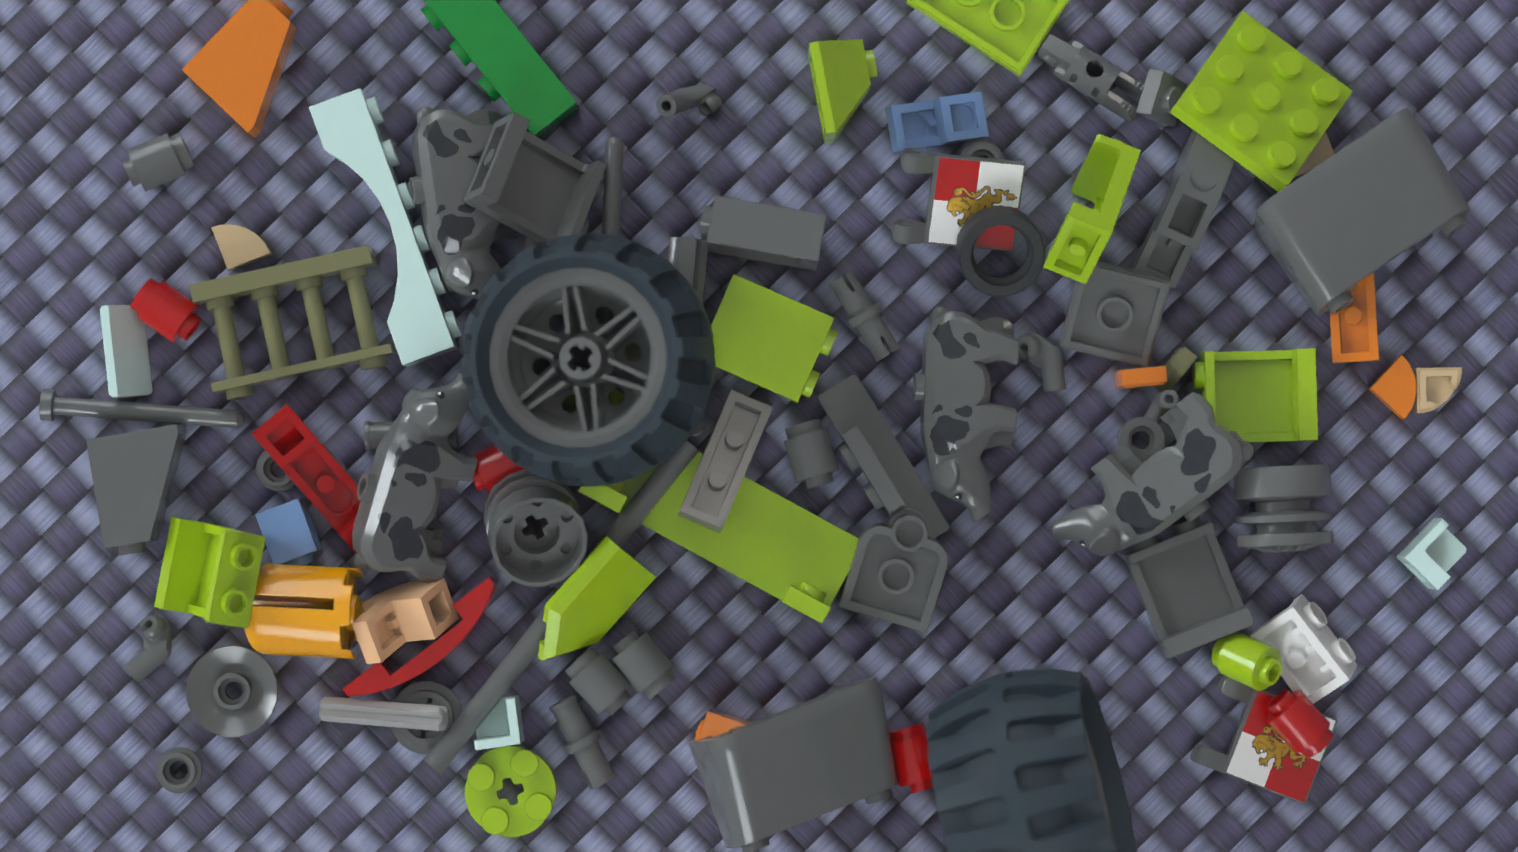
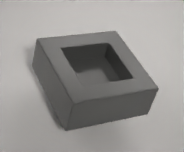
M1149 69L1136 112L1159 125L1175 127L1177 118L1170 111L1184 93L1188 84L1165 71Z

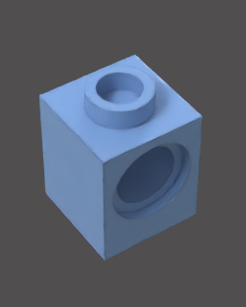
M298 498L255 514L262 535L266 537L265 543L273 564L306 566L315 562L313 553L323 550L305 499Z

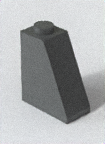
M176 424L86 440L104 549L118 547L119 556L146 552V542L158 541L186 438L185 425Z

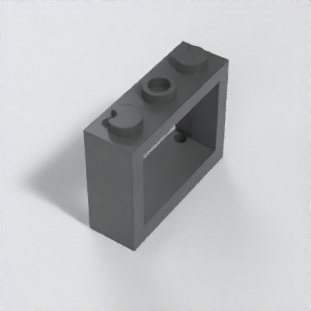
M715 195L713 206L704 205L699 233H701V240H707L709 253L816 272L826 215Z

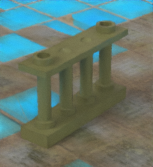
M366 245L190 284L193 303L198 305L206 304L207 310L213 311L227 380L211 383L212 392L226 393L227 400L254 395L253 386L357 363L360 364L361 370L388 365L386 357L397 355L396 346L393 344L379 346L364 277L368 276V268L378 266L374 248ZM340 275L341 281H346L361 350L334 356L320 287L324 286L323 278ZM296 285V290L302 291L316 360L290 366L275 297L279 296L278 288ZM251 294L252 301H257L272 370L245 376L231 307L235 306L233 298Z

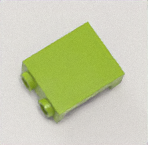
M1101 134L1096 136L1071 189L1073 194L1092 201L1094 208L1091 209L1076 202L1072 203L1048 252L1043 268L1083 284L1087 283L1113 232L1141 150Z
M735 274L732 276L711 324L717 368L786 397L795 403H798L801 395L810 398L820 375L819 372L812 370L819 353L826 356L829 355L839 331L831 328L834 317Z
M1315 348L1273 351H1204L1199 353V361H1194L1192 364L1193 388L1200 389V395L1204 399L1206 398L1213 407L1215 420L1218 425L1237 432L1241 439L1248 443L1318 440Z
M171 517L154 607L203 617L206 622L249 628L266 537L212 523Z

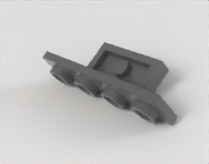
M851 375L820 394L818 401L845 443L838 447L850 469L854 471L860 467L869 483L862 488L874 508L878 510L884 506L890 518L894 513L904 508L918 509L929 518L932 525L933 538L948 531L949 525L859 378L856 375Z

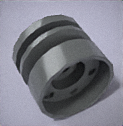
M1330 464L1241 468L1239 473L1233 478L1234 498L1255 502V511L1235 516V523H1256L1257 531L1255 534L1236 535L1237 547H1248L1262 552L1308 551V549L1325 543H1334L1333 531H1312V521L1333 519L1332 512L1311 509V499L1331 494Z
M525 469L508 474L492 487L484 502L483 521L496 566L506 577L524 586L545 587L563 581L573 573L586 554L588 538L573 489L569 485L544 479ZM533 515L537 520L531 521L528 516Z

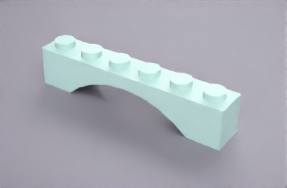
M359 88L310 106L309 109L324 150L348 165L363 178L380 201L390 222L397 250L398 277L394 302L387 324L402 365L409 367L458 349L455 338L462 336L453 310L445 312L439 295L446 293L445 285L442 282L438 268L429 269L424 252L430 251L431 248L426 240L423 226L418 225L414 227L408 210L415 208V205L412 203L407 183L399 184L393 167L400 165L391 139L383 141L377 126L384 122V118L376 97L367 98L366 93Z

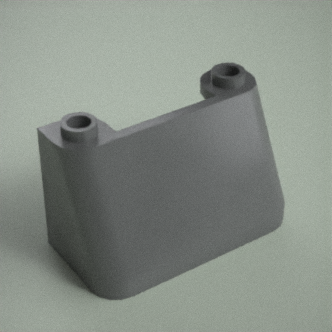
M1405 108L1393 114L1269 198L1256 212L1254 232L1316 316L1319 317L1328 310L1334 315L1350 305L1355 299L1351 293L1356 289L1358 282L1429 234L1437 236L1443 233L1448 238L1457 233L1469 222L1466 217L1471 209L1421 125L1410 110Z
M876 677L850 681L832 688L833 691L820 694L817 698L744 726L734 727L727 732L714 736V738L712 735L689 743L726 848L741 846L743 852H752L770 844L768 836L864 798L867 804H872L893 795L890 788L898 784L883 695Z

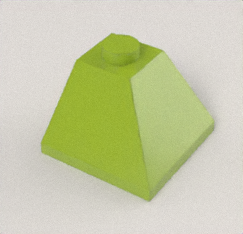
M863 39L809 43L808 59L825 144L834 143L869 92L871 87L870 78L878 77L873 50L865 51Z

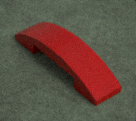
M286 404L256 429L252 435L355 552L352 544V531L361 500L357 499L358 485L289 405Z
M493 576L488 577L454 603L453 607L463 620L396 672L384 660L382 663H376L345 686L343 691L347 696L380 692L409 681L441 662L477 626L494 596L498 582Z

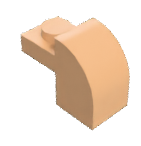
M445 578L434 582L418 580L404 583L382 591L362 603L365 612L352 622V626L366 664L382 663L405 642L436 639L459 619L457 611L453 607L454 603Z

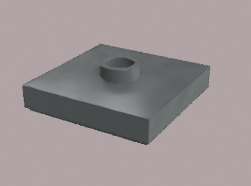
M1098 261L1086 284L1075 280L1059 340V347L1145 368L1148 367L1171 279Z

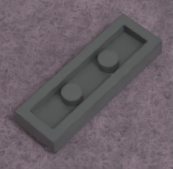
M734 390L730 391L678 516L718 533L721 532L773 407Z

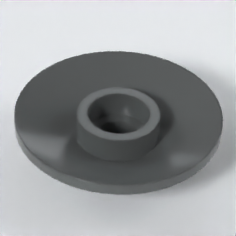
M236 645L216 648L202 656L189 674L186 685L188 707L196 721L211 733L223 737H240L250 734L263 726L274 712L278 700L276 675L268 661L252 649ZM231 682H238L243 688V693L239 699H233L228 695L227 687Z

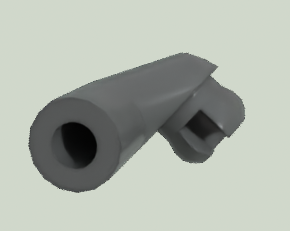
M704 83L679 88L663 94L658 98L656 106L658 112L664 117H671L695 106L699 108L702 115L709 116L722 106V100L716 95L715 91L717 89Z
M1029 332L1018 338V356L1041 369L1043 391L1066 390L1061 349L1038 333Z
M152 614L144 617L140 623V631L143 632V651L125 664L126 670L137 682L142 681L171 655L172 628L164 617Z

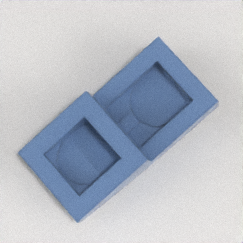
M981 91L943 96L929 101L892 105L885 108L892 153L902 152L905 148L923 149L989 136Z

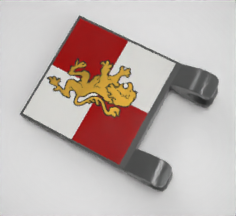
M905 148L901 153L900 162L903 171L912 174L932 173L925 223L905 218L894 219L891 232L896 243H928L956 246L957 236L962 226L977 211L991 206H1009L1017 210L1020 209L1026 168L1025 162L933 153L915 148ZM1003 225L988 228L979 235L974 248L1013 252L1016 229Z
M1222 676L1217 685L1218 693L1246 703L1226 754L1201 744H1195L1190 759L1200 765L1305 805L1328 745L1311 758H1305L1301 752L1295 753L1266 721V716L1270 712L1267 705L1276 695L1263 690H1255L1227 676ZM1323 714L1330 722L1329 729L1333 733L1338 720Z

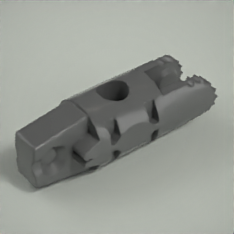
M1049 34L1040 47L1037 56L1055 68L1052 74L1065 83H1069L1084 95L1094 99L1119 117L1132 123L1137 115L1136 108L1111 92L1110 88L1114 84L1140 99L1145 83L1118 66H1114L1110 61L1090 51L1089 48L1073 40L1070 45L1060 38ZM1087 72L1094 73L1096 77L1089 76Z

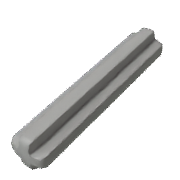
M323 697L320 701L319 717L322 721L443 731L448 726L449 711L447 707L439 705Z

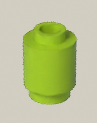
M1240 632L1219 638L1212 650V663L1218 667L1222 675L1258 691L1265 690L1275 684L1282 673L1283 666L1278 649Z

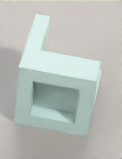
M1433 518L1396 557L1428 589L1438 590L1451 577L1447 574V571L1467 551L1466 547L1446 529L1449 524L1443 518Z
M519 695L502 697L476 730L475 750L517 745L525 740Z

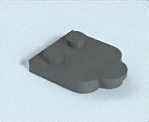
M914 508L901 509L891 516L888 524H872L861 533L841 595L839 607L927 633L947 570L948 558L944 546L932 537L931 522L922 511Z

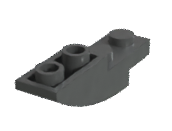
M1192 130L1168 181L1170 187L1132 266L1134 270L1170 278V287L1174 289L1193 250H1198L1235 162L1234 159L1194 130Z

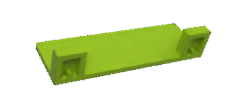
M698 452L641 524L780 599L781 602L823 623L835 596L850 570L859 538L746 477L742 480L720 533L678 516L703 457V454ZM656 468L641 476L616 484L581 486L579 492L615 512L621 513Z

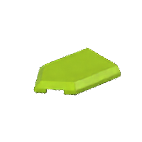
M606 536L545 604L543 621L547 625L545 639L540 640L538 658L543 661L598 643L654 581L656 576Z

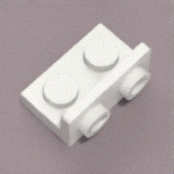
M1301 594L1293 600L1288 608L1255 629L1250 637L1279 650L1283 666L1281 677L1292 691L1301 690L1314 704L1349 681L1357 668V664L1355 662V654L1350 645L1342 638L1337 639L1327 626L1328 621L1322 609L1315 602L1309 603L1305 596Z

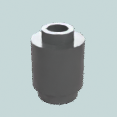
M180 132L170 137L168 133H165L127 149L130 159L122 162L133 187L142 184L145 191L186 175V169L195 166Z
M820 419L786 428L785 432L788 440L784 441V445L796 483L805 481L807 489L833 482L831 473L840 469L828 429L822 428Z
M633 630L613 646L618 655L611 661L628 680L638 694L643 692L648 700L677 678L670 669L674 665L648 632L639 637Z
M593 647L589 648L565 670L572 679L569 684L598 715L605 709L610 715H613L631 698L625 691L631 684L603 652L599 655Z

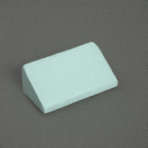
M105 305L100 308L109 395L121 399L152 394L153 388L145 323L137 318L138 313L130 308L131 305Z

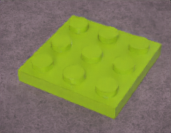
M1242 11L1173 106L1170 113L1279 192L1291 183L1353 91L1246 12Z

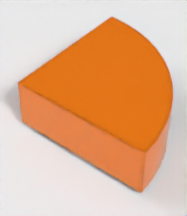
M1399 355L1368 389L1402 420L1408 416L1416 398L1415 375L1408 361L1402 355Z
M1166 366L1124 369L1114 372L1115 386L1119 390L1164 385V382H1167Z

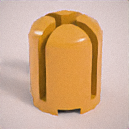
M265 564L261 566L249 628H244L247 640L252 648L262 654L356 659L357 656L351 651L353 641H357L352 622L365 612L362 605L365 601H361L360 596L356 593L355 577L364 578L362 569Z

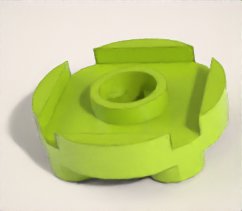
M519 745L495 747L487 751L469 770L465 785V801L473 819L487 833L504 837L523 836L540 827L551 813L557 795L556 778L549 763L539 754L537 755L534 751ZM506 778H511L513 784L521 783L524 792L517 795V803L510 804L508 798L501 799L498 794V790L504 787L503 780Z

